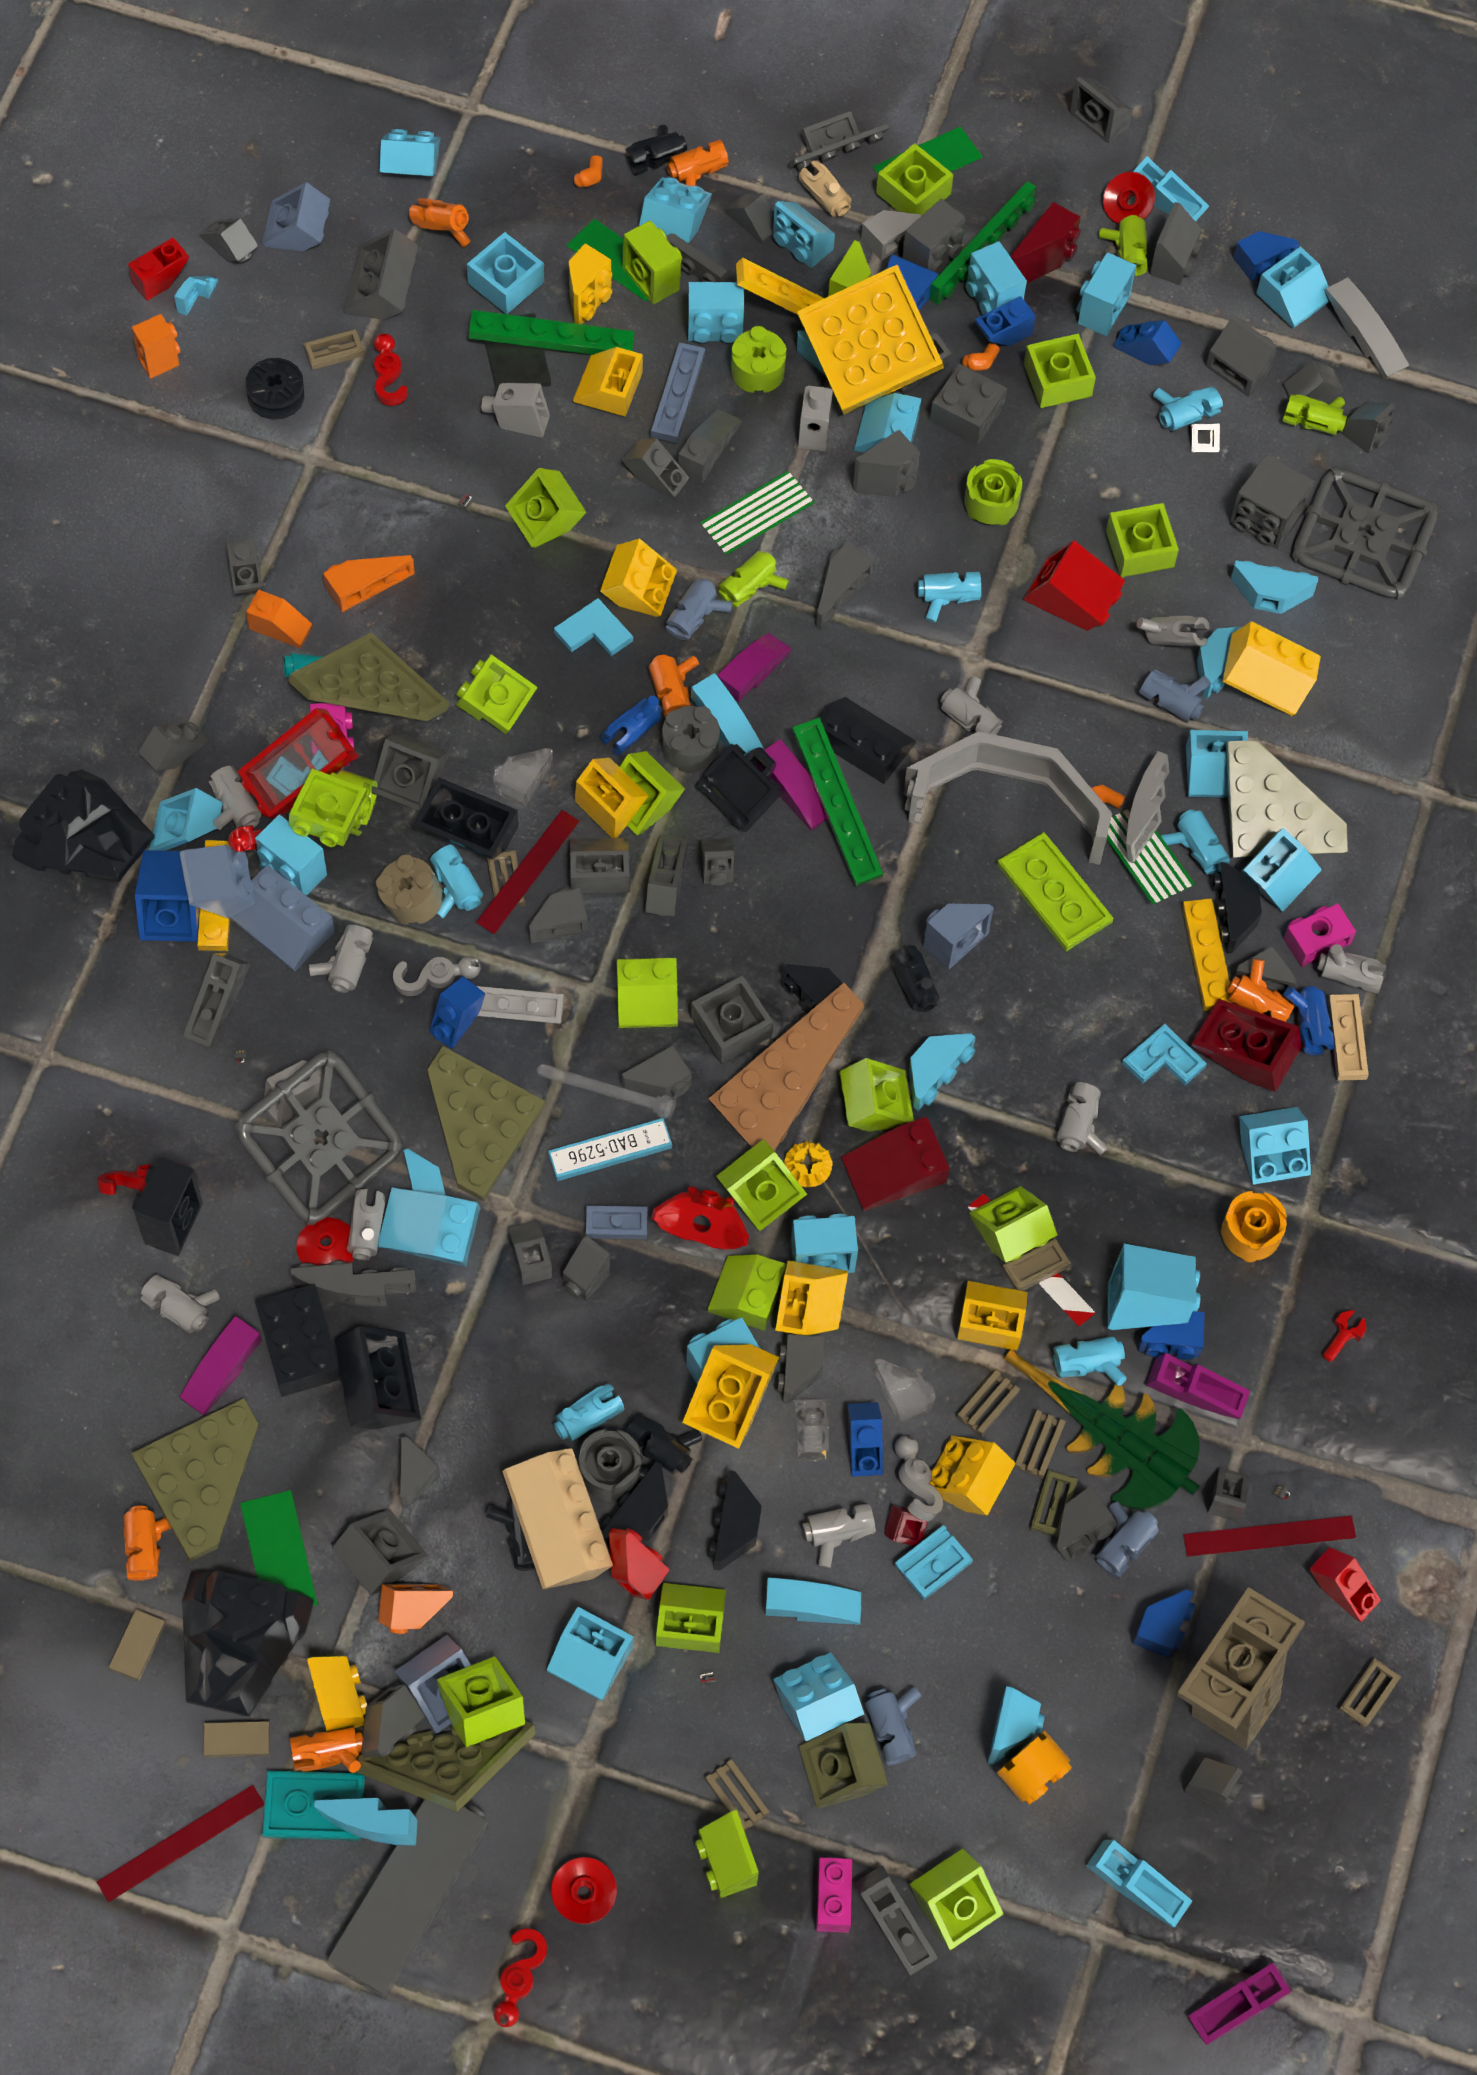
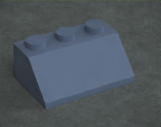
M267 864L251 880L254 888L255 905L233 916L230 920L295 972L335 932L333 918Z

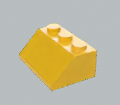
M1251 621L1232 633L1223 682L1293 716L1317 680L1321 656Z
M751 1344L714 1345L682 1423L739 1449L751 1427L779 1357Z

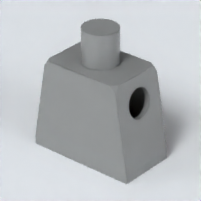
M502 383L499 385L495 397L484 396L482 399V412L494 413L500 428L543 438L550 413L541 384Z
M816 386L805 387L798 448L826 451L833 389ZM810 423L818 424L820 426L819 430H810Z
M302 1060L267 1078L264 1097L276 1088V1083L280 1080L285 1081L304 1066L307 1061ZM322 1067L292 1090L293 1095L304 1109L319 1097ZM283 1098L266 1111L280 1128L296 1117Z

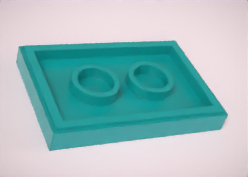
M267 1771L263 1838L361 1841V1837L340 1829L324 1819L314 1807V1801L364 1798L365 1776L359 1773Z

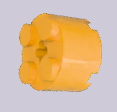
M1248 1191L1238 1195L1229 1205L1222 1223L1221 1235L1225 1245L1233 1254L1246 1262L1262 1260L1272 1255L1279 1247L1286 1231L1287 1215L1285 1208L1277 1198L1265 1192L1261 1194Z
M1044 1730L1035 1740L1026 1745L1008 1761L997 1774L1022 1803L1026 1801L1030 1805L1048 1790L1045 1784L1049 1780L1053 1784L1072 1769V1766L1069 1764L1071 1759Z

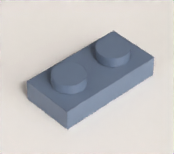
M587 1206L586 1235L595 1239L647 1240V1207Z

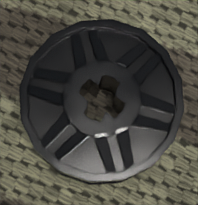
M267 358L257 362L246 376L248 403L252 410L261 417L272 420L284 419L294 415L302 407L305 399L303 374L298 366L291 361L282 358Z

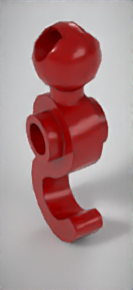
M388 333L378 334L374 339V347L380 353L374 360V369L378 376L375 382V394L382 404L395 406L401 404L407 398V386L402 385L393 393L386 392L384 389L400 376L402 372L401 359L392 352L395 347V340L392 335Z
M253 825L236 827L228 837L229 846L236 852L256 849L255 838L265 828L254 829Z
M151 1164L138 1166L136 1168L137 1171L133 1173L114 1171L102 1174L97 1179L99 1192L114 1195L116 1194V1186L121 1185L138 1189L142 1193L147 1184L145 1177Z
M526 1928L519 1930L511 1937L513 1945H519L525 1941L533 1942L537 1946V1952L531 1958L519 1960L509 1965L501 1975L500 1984L505 1998L504 2001L496 2005L493 2012L495 2022L501 2027H511L517 2023L520 2014L519 2008L516 2005L517 2001L525 1998L533 1989L534 1980L530 1970L537 1969L547 1957L545 1938L534 1929ZM507 2018L508 2023L503 2025L500 2023V2020Z

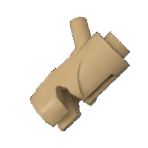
M812 161L811 165L815 168L814 176L804 167L799 174V181L833 217L845 215L851 208L852 198L839 185L825 165L819 161Z

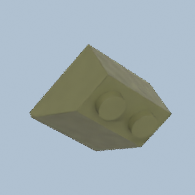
M845 1723L799 1746L817 1808L863 1797L888 1785L870 1723Z

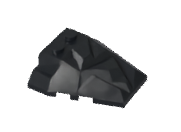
M85 770L70 772L68 776L62 774L55 775L22 815L19 822L22 832L15 840L12 856L15 860L38 871H45L46 867L59 869L62 874H70L71 870L84 872L86 877L120 881L155 836L104 779Z
M203 1571L191 1572L182 1601L186 1702L250 1717L272 1684L271 1680L280 1666H284L289 1658V1653L297 1641H301L305 1635L314 1600L300 1593L287 1591L286 1587L280 1584L223 1571H214L213 1573Z

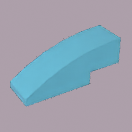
M1148 156L1133 171L1144 175L1150 180L1155 190L1154 206L1167 214H1170L1174 203L1178 202L1197 221L1209 207L1172 170L1166 174Z
M715 673L691 687V699L697 707L705 706L709 708L717 719L720 727V741L726 748L731 743L734 745L738 744L746 752L745 755L758 747L764 750L746 716Z
M768 1578L765 1616L797 1617V1621L860 1625L861 1592L814 1582Z
M379 1798L314 1801V1807L324 1819L355 1836L393 1845H416L418 1820L410 1809L387 1810Z
M1114 1839L1103 1840L1086 1865L1087 1868L1118 1892L1171 1927L1177 1925L1192 1902L1188 1896L1147 1862L1135 1858Z

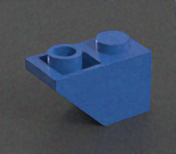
M1258 231L1237 242L1233 259L1249 280L1252 281L1261 277V274L1298 249L1299 242L1296 239Z
M1020 296L976 318L975 323L989 342L1011 346L1033 335L1036 315Z
M1165 320L1126 325L1120 331L1114 347L1148 365L1170 363L1182 342Z
M462 976L440 994L429 1032L450 1049L454 1048L480 1013L486 993Z
M1193 1311L1188 1323L1153 1326L1142 1335L1138 1345V1352H1144L1150 1357H1158L1167 1353L1169 1355H1176L1177 1358L1183 1360L1199 1357L1204 1346V1312Z
M879 1403L847 1404L852 1477L883 1475L882 1416Z
M1187 1589L1147 1606L1133 1644L1168 1658L1173 1649L1179 1650L1185 1636V1632L1180 1631L1183 1620L1190 1621L1195 1607V1603L1190 1602L1193 1591Z

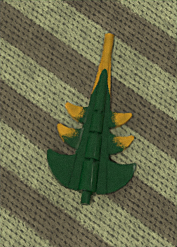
M1013 1350L1007 1353L1004 1360L1032 1379L1084 1427L1079 1437L1067 1446V1452H1088L1096 1448L1100 1443L1106 1447L1100 1461L1088 1468V1475L1111 1477L1127 1468L1133 1472L1127 1486L1112 1496L1113 1502H1119L1121 1506L1129 1509L1147 1510L1166 1503L1180 1488H1183L1193 1496L1198 1491L1200 1485L1190 1479L1189 1475L1198 1461L1200 1451L1199 1435L1194 1422L1182 1409H1177L1176 1418L1168 1431L1157 1436L1154 1434L1156 1411L1149 1394L1145 1393L1143 1395L1142 1403L1135 1414L1125 1418L1122 1416L1125 1405V1394L1122 1385L1117 1386L1115 1384L1110 1396L1100 1404L1036 1368Z

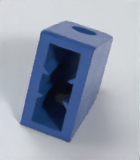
M891 255L887 269L898 265L914 302L920 311L929 300L931 283L939 274Z

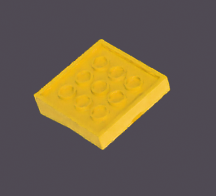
M898 265L797 311L843 414H847L944 368L943 362Z

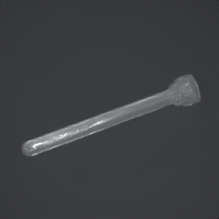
M540 1065L537 1068V1073L542 1077L653 1109V1113H657L659 1118L671 1120L675 1110L677 1098L664 1094L663 1097L658 1095L655 1098L551 1066Z

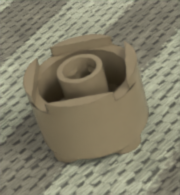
M406 854L400 856L398 860L389 864L376 880L380 899L391 916L401 924L425 923L432 919L442 906L443 888L431 867L419 858Z

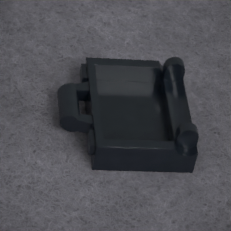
M731 743L704 772L703 777L696 785L742 831L747 832L783 792L780 790L781 787L772 778L769 779L776 767V762L761 747L755 748L745 755L746 752L738 744L734 745ZM755 758L766 768L763 772L752 762Z

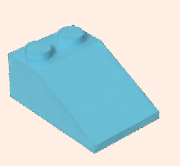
M391 1188L378 1247L467 1267L481 1208L477 1202L438 1194Z

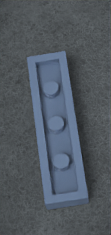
M679 342L651 429L652 438L678 443L705 357V348Z

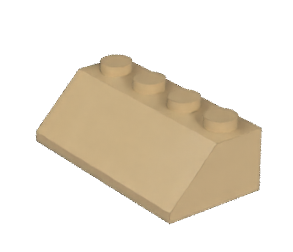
M572 1448L547 1452L502 1471L542 1589L591 1580L613 1566Z

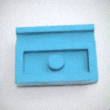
M944 1525L895 1562L896 1569L900 1570L904 1578L923 1601L973 1562L971 1556L954 1536L950 1535Z

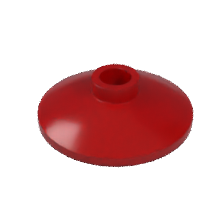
M1124 172L1114 177L1107 185L1103 195L1105 212L1117 224H1120L1124 218L1130 215H1136L1145 220L1155 204V190L1152 183L1147 177L1137 172ZM1135 196V203L1133 205H1129V198Z
M329 1217L316 1222L315 1225H306L300 1232L296 1244L300 1262L316 1266L328 1265L333 1261H344L347 1264L352 1263L355 1258L347 1250L350 1226L342 1220ZM323 1239H330L332 1241L329 1246L321 1245Z
M581 1857L570 1860L557 1871L552 1881L551 1896L553 1904L557 1911L571 1922L577 1924L597 1922L610 1912L617 1896L615 1877L604 1863L596 1859ZM581 1888H588L591 1894L588 1898L583 1899L579 1897L578 1891Z

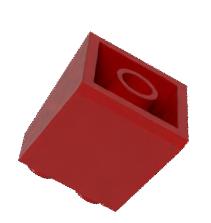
M1073 540L1047 557L1023 600L1089 631L1097 625L1101 627L1110 616L1108 610L1122 596L1123 592L1120 590L1126 580Z

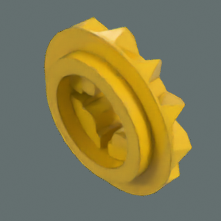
M806 1140L804 1143L794 1144L789 1152L786 1153L784 1164L802 1187L818 1186L825 1182L831 1174L832 1160L829 1150H825L819 1142L815 1144ZM806 1154H809L812 1162H817L812 1165L810 1174H808L805 1164H800L804 1162Z

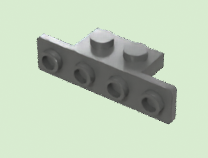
M850 110L805 127L801 130L809 153L794 158L788 163L789 169L797 167L798 170H802L804 167L812 166L811 162L813 160L821 158L822 161H827L837 156L836 152L845 149L846 152L853 151L861 147L860 143L869 140V143L879 141L884 138L883 134L889 129V125L886 123L859 133Z

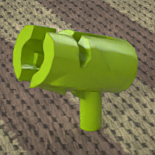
M1136 215L1127 216L1120 222L1119 231L1107 228L1100 229L1099 238L1116 241L1117 246L1120 247V250H1117L1119 258L1137 265L1134 276H1140L1147 272L1146 222Z
M1291 394L1282 422L1294 426L1301 423L1304 429H1314L1336 436L1337 431L1343 432L1347 416L1342 415L1344 409H1341L1345 405V400L1342 397H1337L1330 404L1307 396Z
M757 551L742 566L734 570V577L728 576L719 585L721 589L718 592L724 601H732V607L737 608L744 601L753 597L759 587L764 588L767 585L786 590L789 580L774 575L777 571L775 566L776 560L770 553Z

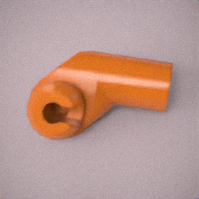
M591 156L589 168L581 170L580 173L574 176V183L577 187H589L600 182L603 165L601 156Z
M989 343L983 353L965 355L962 364L973 371L988 370L997 357L1000 348L994 343Z
M1105 785L1092 787V790L1103 803H1108L1118 809L1121 808L1126 799V796Z

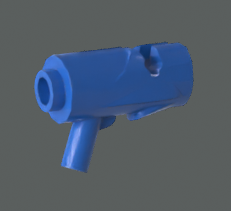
M649 696L648 699H641L601 733V740L607 745L616 737L620 729L623 732L627 730V733L616 742V748L612 751L613 754L621 756L661 720L660 713L662 710L659 706L658 698Z
M1310 986L1303 988L1298 993L1293 987H1288L1284 992V996L1297 1007V1021L1304 1052L1309 1055L1318 1056L1324 1054L1323 1045L1327 1046L1329 1050L1334 1049L1333 1032L1329 1029L1332 1025L1328 1015L1325 992L1318 990L1317 987Z

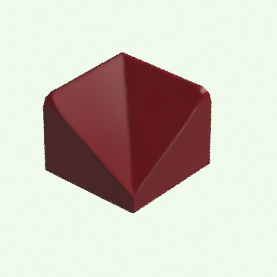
M892 1505L884 1535L894 1542L917 1546L923 1540L928 1521L916 1518L909 1512L908 1508Z

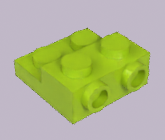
M491 654L485 661L479 659L470 672L474 675V678L470 683L465 681L456 693L460 697L456 705L478 721L484 718L500 731L507 734L538 687Z
M312 768L289 813L288 826L292 827L293 832L299 836L306 837L311 834L319 837L320 841L328 847H335L336 844L344 846L354 826L355 817L366 796L367 789Z

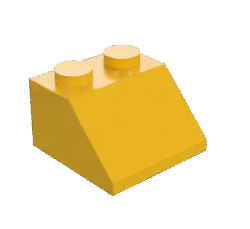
M347 1656L308 1658L307 1662L326 1731L330 1732L364 1726L363 1715L366 1714L367 1703L365 1696H358L355 1688L356 1684L361 1683L356 1664L349 1666Z

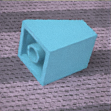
M1124 1243L1108 1281V1329L1120 1330L1188 1323L1192 1312H1197L1200 1305V1293H1196L1200 1279V1271L1196 1270V1257Z

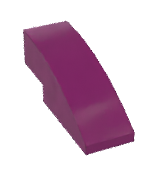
M767 633L739 653L717 677L727 688L734 700L739 703L753 687L757 689L790 653L791 648L772 634Z
M781 739L766 748L764 751L776 762V767L769 779L772 778L781 787L780 790L783 794L780 797L810 831L814 830L828 820L810 775ZM757 760V766L763 772L766 768Z
M235 1316L198 1365L181 1393L180 1399L205 1416L242 1372L243 1364L262 1342L260 1333Z
M1167 1353L1155 1358L1146 1383L1147 1386L1182 1402L1235 1419L1242 1417L1250 1394V1390L1199 1364L1191 1366Z
M1271 1963L1188 2017L1204 2043L1209 2045L1294 1991L1278 1965Z

